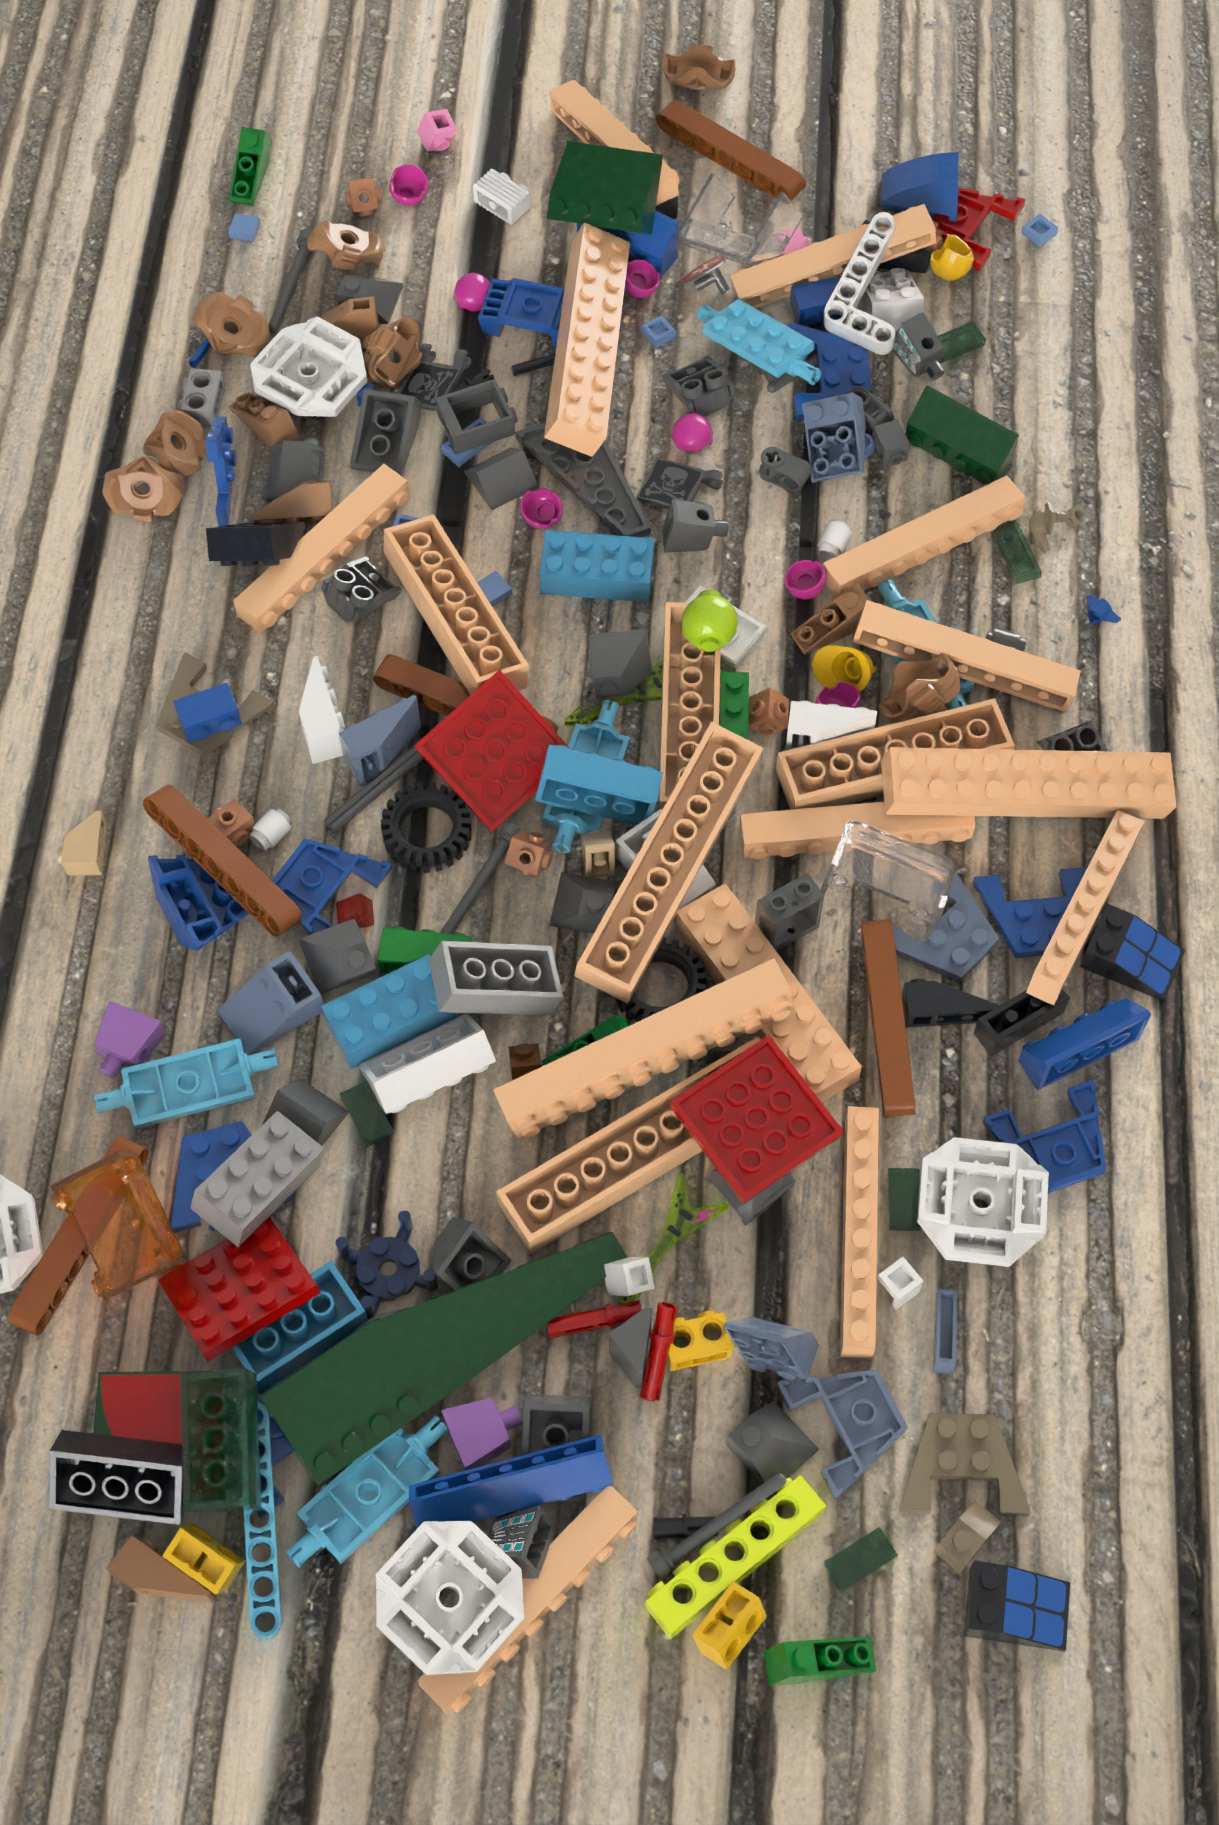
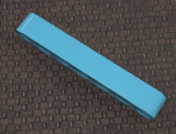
M252 1401L245 1404L239 1412L249 1619L254 1634L260 1639L268 1640L278 1635L282 1625L271 1428L266 1407L259 1402ZM258 1411L264 1416L262 1423L255 1427L247 1425L245 1423L247 1415L250 1412ZM260 1444L266 1449L261 1459L252 1460L247 1456V1451L252 1445ZM254 1478H264L268 1482L266 1490L260 1494L252 1493L249 1490L250 1482ZM258 1511H264L269 1515L268 1524L262 1528H256L251 1524L253 1514ZM259 1545H267L271 1549V1556L265 1562H257L253 1559V1551ZM262 1579H268L274 1585L273 1591L266 1597H259L255 1594V1585ZM262 1614L273 1615L276 1621L272 1630L261 1632L257 1629V1620Z

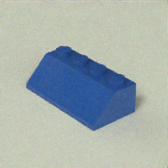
M656 210L652 234L597 227L629 241L628 262L645 260L655 268L660 277L665 274L678 258L679 222ZM577 223V232L583 224Z
M1127 998L1118 1002L1111 1000L1102 1005L1098 1012L1092 1015L1085 1013L1075 1019L1074 1024L1066 1028L1064 1026L1056 1027L1048 1034V1037L1042 1040L1037 1038L1030 1040L1022 1047L1018 1062L1038 1091L1139 1040L1151 1013L1148 1009Z

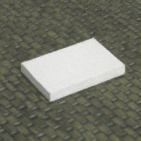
M699 586L685 603H690L702 591L707 589ZM736 607L734 608L738 617L737 632L732 641L721 648L720 660L734 669L767 632V626Z

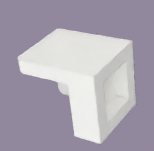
M628 1257L604 1264L606 1272L605 1282L608 1295L630 1296L655 1288L649 1257Z
M901 1257L881 1272L877 1278L894 1298L892 1306L895 1310L920 1293L923 1279L904 1257Z

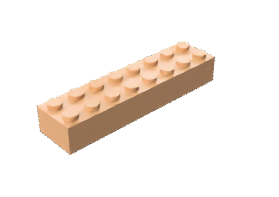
M435 515L384 529L385 556L469 694H473L499 669L519 691L528 687L529 664Z
M665 603L660 771L663 772L659 790L658 810H663L710 723L713 722L719 725L721 649L707 652L696 648L686 639L681 622L683 612L689 603Z
M994 698L778 752L776 772L790 810L840 806L884 795L881 759L890 747L1014 750L1015 744Z
M726 883L678 910L675 928L690 946L691 950L699 955V961H703L705 969L717 985L775 958L791 989L795 1010L791 1011V1014L783 1020H772L763 1024V1027L753 1033L755 1038L759 1037L760 1040L770 1035L822 1103L859 1081L862 1068L860 1063Z

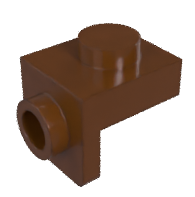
M523 1043L508 1047L512 1080L541 1067L538 1043Z

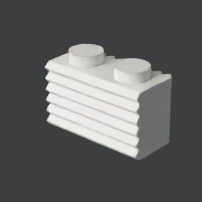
M491 168L490 171H487V174H484L473 185L475 203H478L479 206L482 205L487 211L489 210L510 225L531 208V193L529 189L522 184L518 185L511 181L510 177L503 172L499 173Z

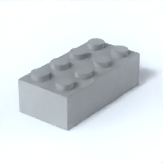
M441 941L429 958L439 1012L550 1015L563 999L552 946Z
M277 1111L194 1190L190 1209L239 1247L320 1166L325 1148Z

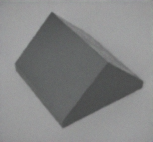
M509 448L465 470L466 476L491 510L524 495L529 490L532 491L538 488L537 481L523 449Z
M298 1079L277 1090L263 1124L278 1111L322 1146L349 1112L302 1079Z
M647 1307L609 1333V1353L637 1389H641L643 1384L650 1340L649 1332L652 1326V1308Z

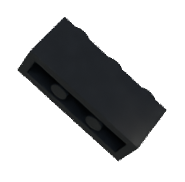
M1062 989L1055 1005H1052L1026 993L1027 990L978 1018L973 1034L992 1057L1063 1014L1070 999L1067 993Z

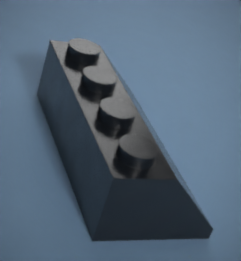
M61 1430L49 1451V1509L181 1525L192 1473V1445Z

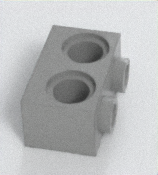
M190 368L188 379L185 378L183 382L184 396L178 402V410L196 419L202 425V428L212 429L211 426L215 417L219 416L225 391L222 371Z

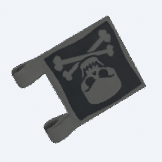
M423 343L419 349L422 352L421 363L409 374L399 394L415 396L422 403V409L437 411L435 398L452 393L462 372L471 365V358L466 357L468 353L466 350L459 349L455 353L453 366L434 363L436 353L435 351H430L432 345Z
M657 457L637 495V500L669 509L672 499L693 502L702 482L712 489H720L723 484V480H721L723 475L719 470L706 471Z

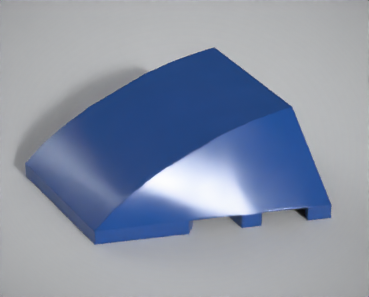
M959 152L927 155L903 162L885 171L882 174L881 207L906 211L910 207L925 204L930 217H934L936 213L949 216V221L957 222Z
M158 855L148 856L156 899L180 945L198 951L249 915L194 859H186L184 855H176V859H158Z

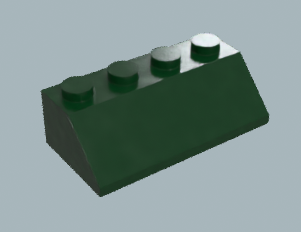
M929 385L924 388L907 422L905 432L911 445L925 450L936 459L943 460L958 471L972 476L985 485L1004 477L1012 467L1019 437L1017 433Z

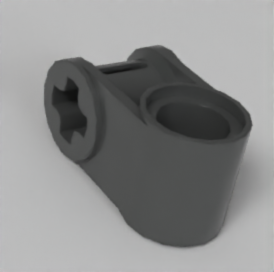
M854 386L849 389L848 393H854L862 398L865 433L872 437L873 426L894 420L892 410L871 394L868 389L862 386Z
M768 447L761 454L760 477L789 493H799L812 473L811 465L804 459L797 458L777 447Z

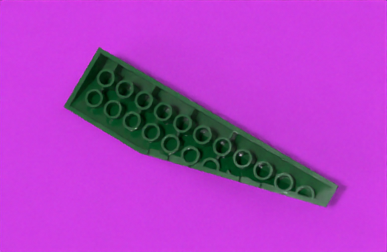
M608 1232L576 1244L567 1250L557 1251L540 1260L517 1266L516 1269L508 1272H501L455 1289L453 1292L441 1297L437 1296L414 1307H407L396 1311L395 1314L382 1319L372 1320L259 1397L309 1477L317 1485H320L486 1369L578 1300L606 1277L604 1264L628 1257L614 1233Z

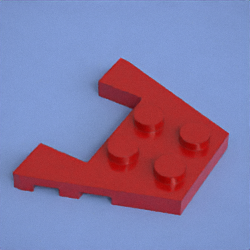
M958 187L957 222L949 221V216L936 213L934 217H931V220L937 222V228L944 231L942 235L943 243L948 235L958 236L970 247L974 257L972 267L980 271L989 259L991 249L972 241L971 238L990 211L1015 221L1024 208L1026 199L1016 197L1015 201L1003 199L1004 195L994 194L993 197L979 195L977 190Z

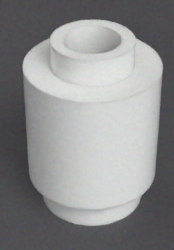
M837 520L827 524L817 545V554L824 561L844 553L852 536V531L845 522Z
M269 809L251 828L252 832L249 834V839L264 852L268 848H273L291 829L289 824L291 821L290 817L281 809Z

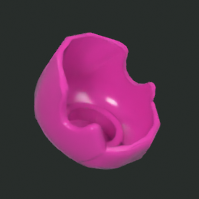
M404 164L395 168L389 185L391 197L404 206H415L426 195L428 178L424 171L415 165Z
M633 260L627 264L624 289L626 293L634 298L644 299L649 297L659 286L660 274L647 261Z
M464 274L457 280L453 298L456 299L461 309L464 308L472 312L480 311L490 287V282L481 274Z
M697 413L686 414L675 422L672 439L677 448L685 452H701L707 444L712 445L713 430L704 416Z
M546 488L535 491L529 490L520 501V512L527 524L533 528L543 530L558 524L563 515V504L556 493Z
M797 561L787 569L784 579L785 585L794 597L802 600L812 599L822 593L826 586V573L818 561Z
M839 681L833 688L829 689L827 686H824L816 697L815 704H837L841 707L858 708L861 700L860 691L852 684Z

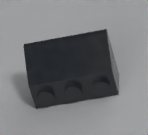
M305 522L238 523L206 528L209 561H220L221 566L237 565V561H242V566L258 565V561H263V566L280 565V559L291 558L305 529Z

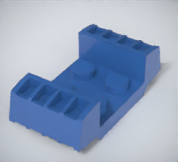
M517 278L511 280L492 279L478 316L482 332L500 337L504 325L552 334V348L556 349L564 288Z

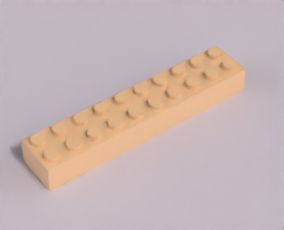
M584 222L571 241L544 438L592 457L606 440L630 242Z
M713 722L710 723L577 963L575 977L628 1004L755 770L763 747Z
M890 747L881 759L885 814L1113 818L1118 809L1136 818L1164 819L1176 808L1171 753Z
M775 958L497 1087L493 1091L517 1139L534 1137L540 1132V1129L550 1124L552 1126L559 1125L565 1122L571 1114L578 1111L581 1113L587 1112L603 1099L617 1098L623 1094L625 1089L633 1085L642 1086L648 1083L653 1076L661 1072L670 1073L676 1070L680 1063L684 1061L700 1059L707 1054L708 1050L716 1046H728L735 1041L736 1037L744 1033L753 1034L759 1031L763 1024L772 1020L780 1021L787 1018L791 1011L795 1010L791 989Z
M759 1037L754 1038L496 1191L500 1209L530 1255L702 1152V1149L669 1107V1103L759 1042Z

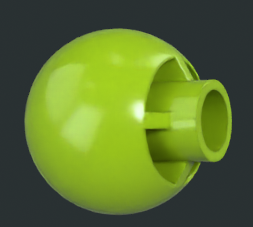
M704 590L686 606L682 615V630L686 639L696 648L707 652L719 650L728 645L737 632V613L733 605L722 597L718 591Z

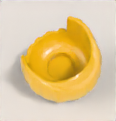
M948 235L942 248L933 251L930 257L933 273L947 281H954L964 277L971 269L974 261L970 247L958 236Z

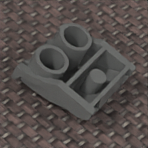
M705 356L702 360L672 373L662 375L666 386L676 394L679 400L687 407L688 412L697 413L704 417L727 407L736 393L734 383L727 377L721 366L709 356Z
M283 440L272 445L266 502H272V500L277 499L302 482L322 481L326 457L325 449L305 441Z
M367 556L345 564L341 569H337L332 576L323 580L321 590L327 605L345 622H357L361 617L375 611L386 602L394 600L401 594L402 589L399 586H395L373 566Z
M1091 720L1037 741L1043 750L1108 751Z
M717 1169L713 1170L706 1179L720 1191L736 1210L745 1226L769 1209L795 1184L791 1173H788L743 1205Z

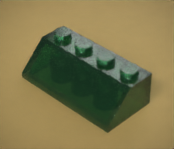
M247 1368L180 1375L184 1512H232L260 1509L261 1483L257 1374Z

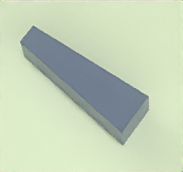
M937 1289L933 1373L953 1375L956 1365L957 1291Z

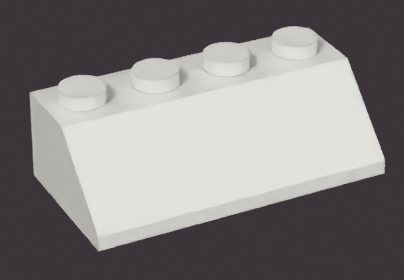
M466 1013L358 1065L378 1104L388 1114L390 1112L402 1111L407 1107V1104L417 1099L429 1098L436 1090L444 1086L456 1085L463 1077L471 1073L485 1071L490 1064L496 1062L484 1030Z

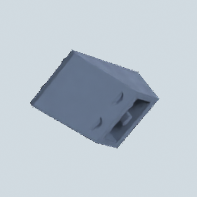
M848 393L802 403L809 464L812 467V483L864 473L865 417L862 398L854 393Z
M415 695L407 699H400L393 706L383 711L374 712L369 718L357 724H351L339 732L344 762L360 787L369 783L398 759L421 728L417 697Z
M288 951L262 967L221 1005L217 1012L235 1039H241L244 1052L247 1055H252L322 1013L321 1006L324 1003L321 994L292 952Z
M755 1317L724 1323L725 1331L749 1368L758 1372H765L766 1369L775 1371L779 1376L788 1380H795L796 1377L807 1380L819 1346L812 1332Z

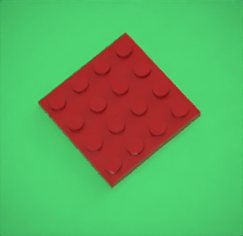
M500 669L414 745V748L458 797L465 801L467 807L490 832L494 831L537 792L548 746L563 745L568 748L570 747Z
M770 1035L742 1052L669 1103V1107L743 1205L844 1134L843 1129Z
M270 1216L239 1247L226 1238L158 1279L207 1362L321 1293L317 1284Z

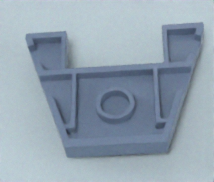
M950 866L933 883L932 889L953 906L918 941L912 939L894 923H892L895 949L899 957L906 960L913 959L924 964L927 969L961 982L998 945L1000 938L955 870Z
M878 1369L841 1373L836 1376L822 1378L817 1376L807 1377V1380H781L777 1382L776 1386L789 1412L820 1398L850 1457L821 1471V1475L834 1500L839 1498L908 1429Z

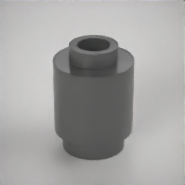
M996 627L993 633L988 631L985 638L1024 652L1027 638L1021 637L1019 633Z

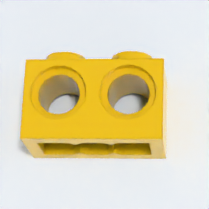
M705 1311L697 1316L698 1318L685 1320L682 1317L675 1318L673 1330L675 1338L684 1337L689 1341V1345L684 1348L676 1347L673 1343L670 1345L668 1353L670 1372L733 1357V1343L723 1327L724 1323L727 1322L724 1312ZM707 1330H715L721 1337L715 1341H710L703 1334Z
M194 1523L180 1527L162 1557L216 1595L229 1588L246 1561Z
M732 1581L692 1635L700 1653L727 1670L767 1615L758 1596Z

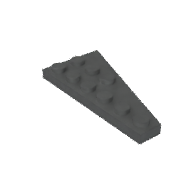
M546 422L515 432L516 439L618 536L643 537L651 534V527L606 440L591 457L544 438Z

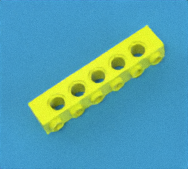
M801 1475L794 1480L790 1477L787 1478L786 1484L776 1491L777 1494L769 1501L764 1499L750 1509L752 1514L743 1522L740 1518L732 1522L724 1530L727 1534L717 1543L714 1539L709 1541L699 1550L701 1556L693 1563H690L688 1560L674 1570L673 1574L675 1577L666 1585L661 1581L647 1593L649 1598L646 1600L645 1608L670 1639L715 1604L732 1581L739 1584L824 1514L826 1509L825 1503ZM781 1505L789 1506L793 1510L794 1516L789 1519H783L778 1516L776 1509ZM755 1526H762L768 1531L769 1536L764 1540H757L751 1535L750 1530ZM729 1547H737L742 1551L743 1557L738 1561H731L726 1557L725 1550ZM703 1568H712L716 1571L718 1577L713 1582H705L700 1578L699 1572ZM678 1589H686L690 1592L692 1598L688 1603L680 1604L674 1600L673 1593Z

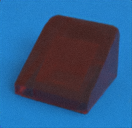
M358 893L336 902L338 924L355 919L359 928L374 925L373 902L370 898Z

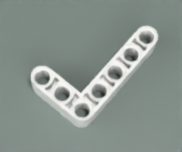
M880 212L871 220L824 309V326L826 330L879 355H885L893 349L895 329L891 324L856 307L893 240L895 219L887 212ZM884 226L887 227L888 230L880 231L877 228ZM868 248H873L877 250V252L868 253L865 250ZM856 270H862L865 272V274L856 275L853 272ZM844 292H850L853 294V296L847 298L842 296L841 294ZM839 314L841 318L834 320L830 318V315ZM855 325H863L865 329L858 331L853 327ZM883 335L888 337L889 340L882 342L877 337Z

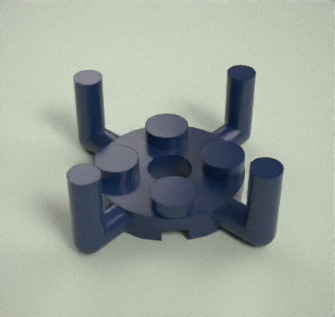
M404 1210L398 1214L400 1228L396 1237H375L361 1252L351 1249L345 1237H339L335 1242L339 1256L356 1264L359 1283L369 1295L362 1297L360 1300V1304L366 1311L367 1318L375 1316L381 1301H392L404 1294L407 1295L415 1286L431 1292L438 1288L437 1277L432 1269H427L423 1275L420 1274L417 1253L407 1243L413 1229L411 1215L408 1211ZM386 1262H392L397 1266L396 1272L391 1276H384L379 1272L380 1267Z

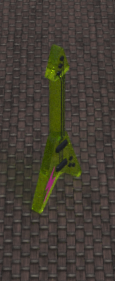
M663 659L653 667V674L628 694L607 699L610 700L608 707H611L612 701L622 706L632 701L662 700ZM603 701L585 709L579 706L565 718L564 724L566 726L575 725L576 723L588 724L590 718L600 714Z
M679 1173L677 1176L662 1239L648 1256L651 1272L655 1270L671 1246L679 1243L728 1210V1204L726 1203L700 1208L692 1207L688 1200L683 1173ZM642 1292L630 1296H621L619 1305L634 1301L641 1296Z

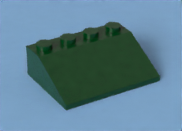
M567 141L550 191L547 219L578 224L585 222L591 226L652 234L663 155Z

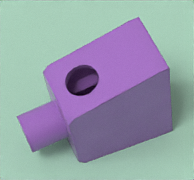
M110 1001L94 1044L99 1056L104 1058L99 1071L107 1077L115 1078L121 1066L130 1067L144 1063L166 1034L162 1022Z
M493 1398L441 1411L464 1471L483 1466L511 1447V1441L507 1431L523 1424V1419L517 1406L499 1413Z

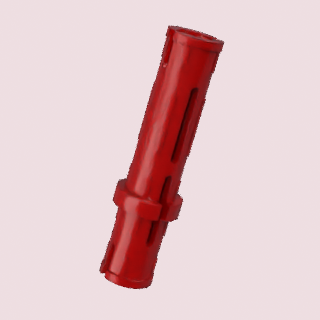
M640 1300L613 1306L609 1303L605 1304L603 1308L554 1317L547 1323L549 1339L609 1327V1329H615L616 1325L623 1324L642 1310Z
M658 1302L654 1327L649 1332V1338L651 1339L650 1349L639 1395L644 1400L654 1402L656 1400L659 1401L661 1397L670 1345L675 1340L673 1330L678 1306L673 1303Z

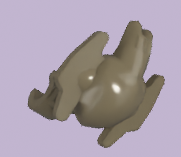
M1046 503L1045 509L1034 510L1033 515L1029 519L1030 544H1035L1036 541L1041 552L1046 553L1050 551L1046 534H1052L1054 523L1066 522L1069 527L1075 528L1081 523L1075 518V515L1081 518L1087 512L1081 506H1074L1068 511L1055 512L1052 510L1051 503Z

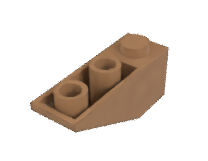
M374 296L348 299L320 316L321 319L361 340H364L367 335L375 332L379 327Z
M242 394L236 398L233 404L228 406L269 447L283 440L296 441L300 438L288 410L254 394Z
M331 480L302 482L254 512L250 516V520H257V523H273L274 519L284 518L285 522H301V517H311L312 521H321L333 510Z
M855 583L796 628L790 635L802 653L807 655L855 633L866 600L871 602L872 600Z
M131 1535L106 1567L112 1576L139 1595L212 1603L215 1600L209 1589L195 1579H191L181 1569L157 1554L156 1552L159 1550V1547L145 1536L139 1541Z

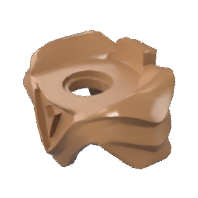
M690 44L689 51L681 55H673L666 52L662 62L665 77L670 83L694 90L726 88L733 81L736 71L735 59H720L713 54V47L708 45Z
M327 221L320 222L307 238L309 250L325 251L330 257L332 265L341 270L355 271L358 264L367 261L380 266L383 253L385 252L384 243L377 234L362 231L347 224H332Z
M223 292L213 293L199 302L192 316V321L206 335L212 349L221 356L245 354L257 357L269 342V325L266 317L253 310V302L241 295L233 299Z
M403 316L391 324H384L378 327L375 332L365 337L361 345V349L364 352L363 360L367 379L378 388L396 387L406 375L411 373L421 363L422 352L418 349L419 325L410 317ZM392 349L399 355L398 363L391 362L388 357V353Z
M183 411L165 412L161 414L155 429L146 439L143 453L147 456L156 457L159 460V466L163 469L180 474L186 478L198 472L202 468V460L207 458L205 440L202 439V425ZM171 437L177 440L174 447L170 441Z
M141 457L124 467L106 472L102 493L113 512L133 515L135 521L151 522L154 515L166 516L176 509L186 490L185 478L180 474L163 469L150 457ZM138 481L146 482L135 487V483Z
M941 653L934 659L926 661L899 662L893 669V682L890 693L880 703L879 709L892 723L948 710L945 704L955 698L960 691V678L957 667L954 666V663L949 660L945 653Z

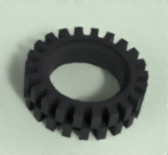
M423 782L417 783V790L414 791L411 785L406 786V794L404 795L400 791L394 794L395 801L392 799L388 800L386 803L387 809H383V819H381L383 842L387 853L390 852L391 858L395 862L399 859L400 866L406 868L409 864L411 871L418 872V868L423 867L424 873H430L431 866H435L436 872L441 871L443 863H446L449 868L454 865V857L459 861L463 857L462 850L467 851L469 847L468 841H471L472 837L470 812L465 805V801L462 798L458 799V795L453 790L448 793V787L441 784L439 790L436 789V783L429 782V788L426 789L423 787ZM433 807L444 811L451 818L453 829L450 836L441 844L430 848H420L409 844L400 834V826L403 819L416 809Z
M664 937L650 964L655 962L669 963L683 972L688 982V988L685 995L677 1003L705 991L707 974L706 972L704 973L705 966L703 961L699 962V955L695 951L691 954L690 946L684 944L682 948L679 947V940L672 939L671 944L666 943V937ZM635 992L628 1004L615 998L616 1002H618L619 1010L621 1013L625 1011V1018L630 1022L632 1019H635L636 1022L641 1021L677 1004L674 1003L665 1007L651 1006L639 999Z

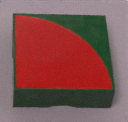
M99 1372L93 1434L192 1445V1473L184 1511L226 1510L229 1474L227 1442L231 1429L229 1418L232 1416L234 1380L230 1372Z

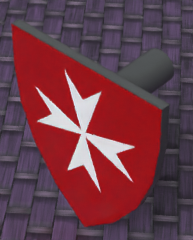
M727 249L698 266L677 281L675 286L683 285L707 274L694 282L698 291L714 282L721 294L728 291L730 288L718 267L725 263L730 251Z

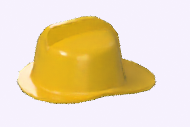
M827 645L819 649L812 663L813 673L817 681L823 686H827V688H833L839 681H844L862 691L868 685L872 674L877 670V667L873 666V662L866 652L860 649L837 645Z

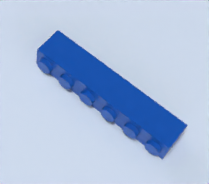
M600 1434L409 1485V1505L417 1528L424 1521H472L475 1524L480 1520L492 1517L499 1518L508 1515L510 1512L538 1505L541 1506L544 1503L556 1500L565 1501L574 1495L589 1491L599 1492L613 1485L611 1467Z

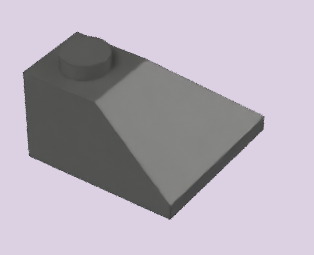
M356 273L345 274L336 293L337 303L340 305L348 299L374 296L378 322L380 324H389L403 289V283Z
M646 629L589 634L592 677L597 698L625 696L653 674Z
M561 872L550 926L595 933L617 893L618 882Z
M355 919L299 939L320 994L376 973V967L368 946Z
M452 1217L434 1242L433 1273L452 1291L504 1272L511 1262V1259L471 1221Z
M775 1401L752 1413L728 1435L727 1446L762 1484L778 1473L784 1474L786 1479L789 1478L819 1450Z

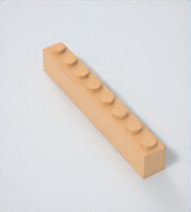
M575 80L549 90L552 112L585 144L654 153L648 145H645L635 133H632L622 121L613 116L610 110L601 105L597 98H594L585 87H582ZM663 159L656 205L679 195V176Z
M925 204L910 207L906 211L892 215L895 219L894 236L880 263L936 243L935 226ZM869 224L861 225L857 229L836 234L832 238L821 242H814L802 249L789 251L783 256L772 260H765L758 265L747 269H740L736 273L730 274L732 290L736 300L740 299L754 308H759L789 297L791 295V286L842 276ZM884 226L877 228L880 231L888 230V228ZM868 248L865 250L868 253L877 252V250L873 248Z
M385 464L379 467L298 541L291 558L280 559V565L270 566L233 600L237 616L260 634L266 628L273 626L279 616L286 610L291 609L304 593L311 591L316 582L324 575H328L341 559L348 557L354 547L362 540H366L379 524L385 523L392 512L407 502L410 497L408 480Z
M1004 476L824 562L823 569L826 573V586L835 598L855 583L863 590L877 587L883 581L893 576H899L916 565H922L939 554H945L962 543L972 541L976 536L993 531L1003 523L1016 520L1023 514L1025 496L1008 476Z
M866 600L852 641L908 661L931 660L939 654L945 653L949 660L954 663V666L957 667L960 678L1065 713L1075 697L1081 672L1067 665L1022 652L1015 648L1007 647Z
M884 802L740 814L739 832L743 858L759 860L767 856L776 855L790 857L799 853L816 855L824 851L833 850L848 852L856 848L873 850L891 845L905 847L913 843L930 845L948 840L962 842L973 837L976 823L974 816L885 814Z
M1117 809L1034 971L1026 993L1055 1005L1136 843L1144 824L1143 820Z
M848 1106L845 1117L840 1358L872 1360L875 1352L879 1108Z
M612 1486L603 1489L550 1544L539 1578L522 1579L525 1618L477 1672L423 1674L417 1680L419 1686L447 1715L453 1710L456 1713L460 1712L471 1700L469 1696L471 1691L477 1685L481 1688L484 1687L496 1674L493 1669L502 1659L508 1662L520 1649L518 1643L526 1634L532 1637L544 1624L541 1619L551 1609L553 1612H556L566 1602L568 1597L565 1594L573 1585L579 1588L591 1575L589 1569L597 1561L603 1563L613 1553L615 1548L612 1545L620 1537L626 1539L636 1529L638 1524L635 1521L638 1519V1511Z

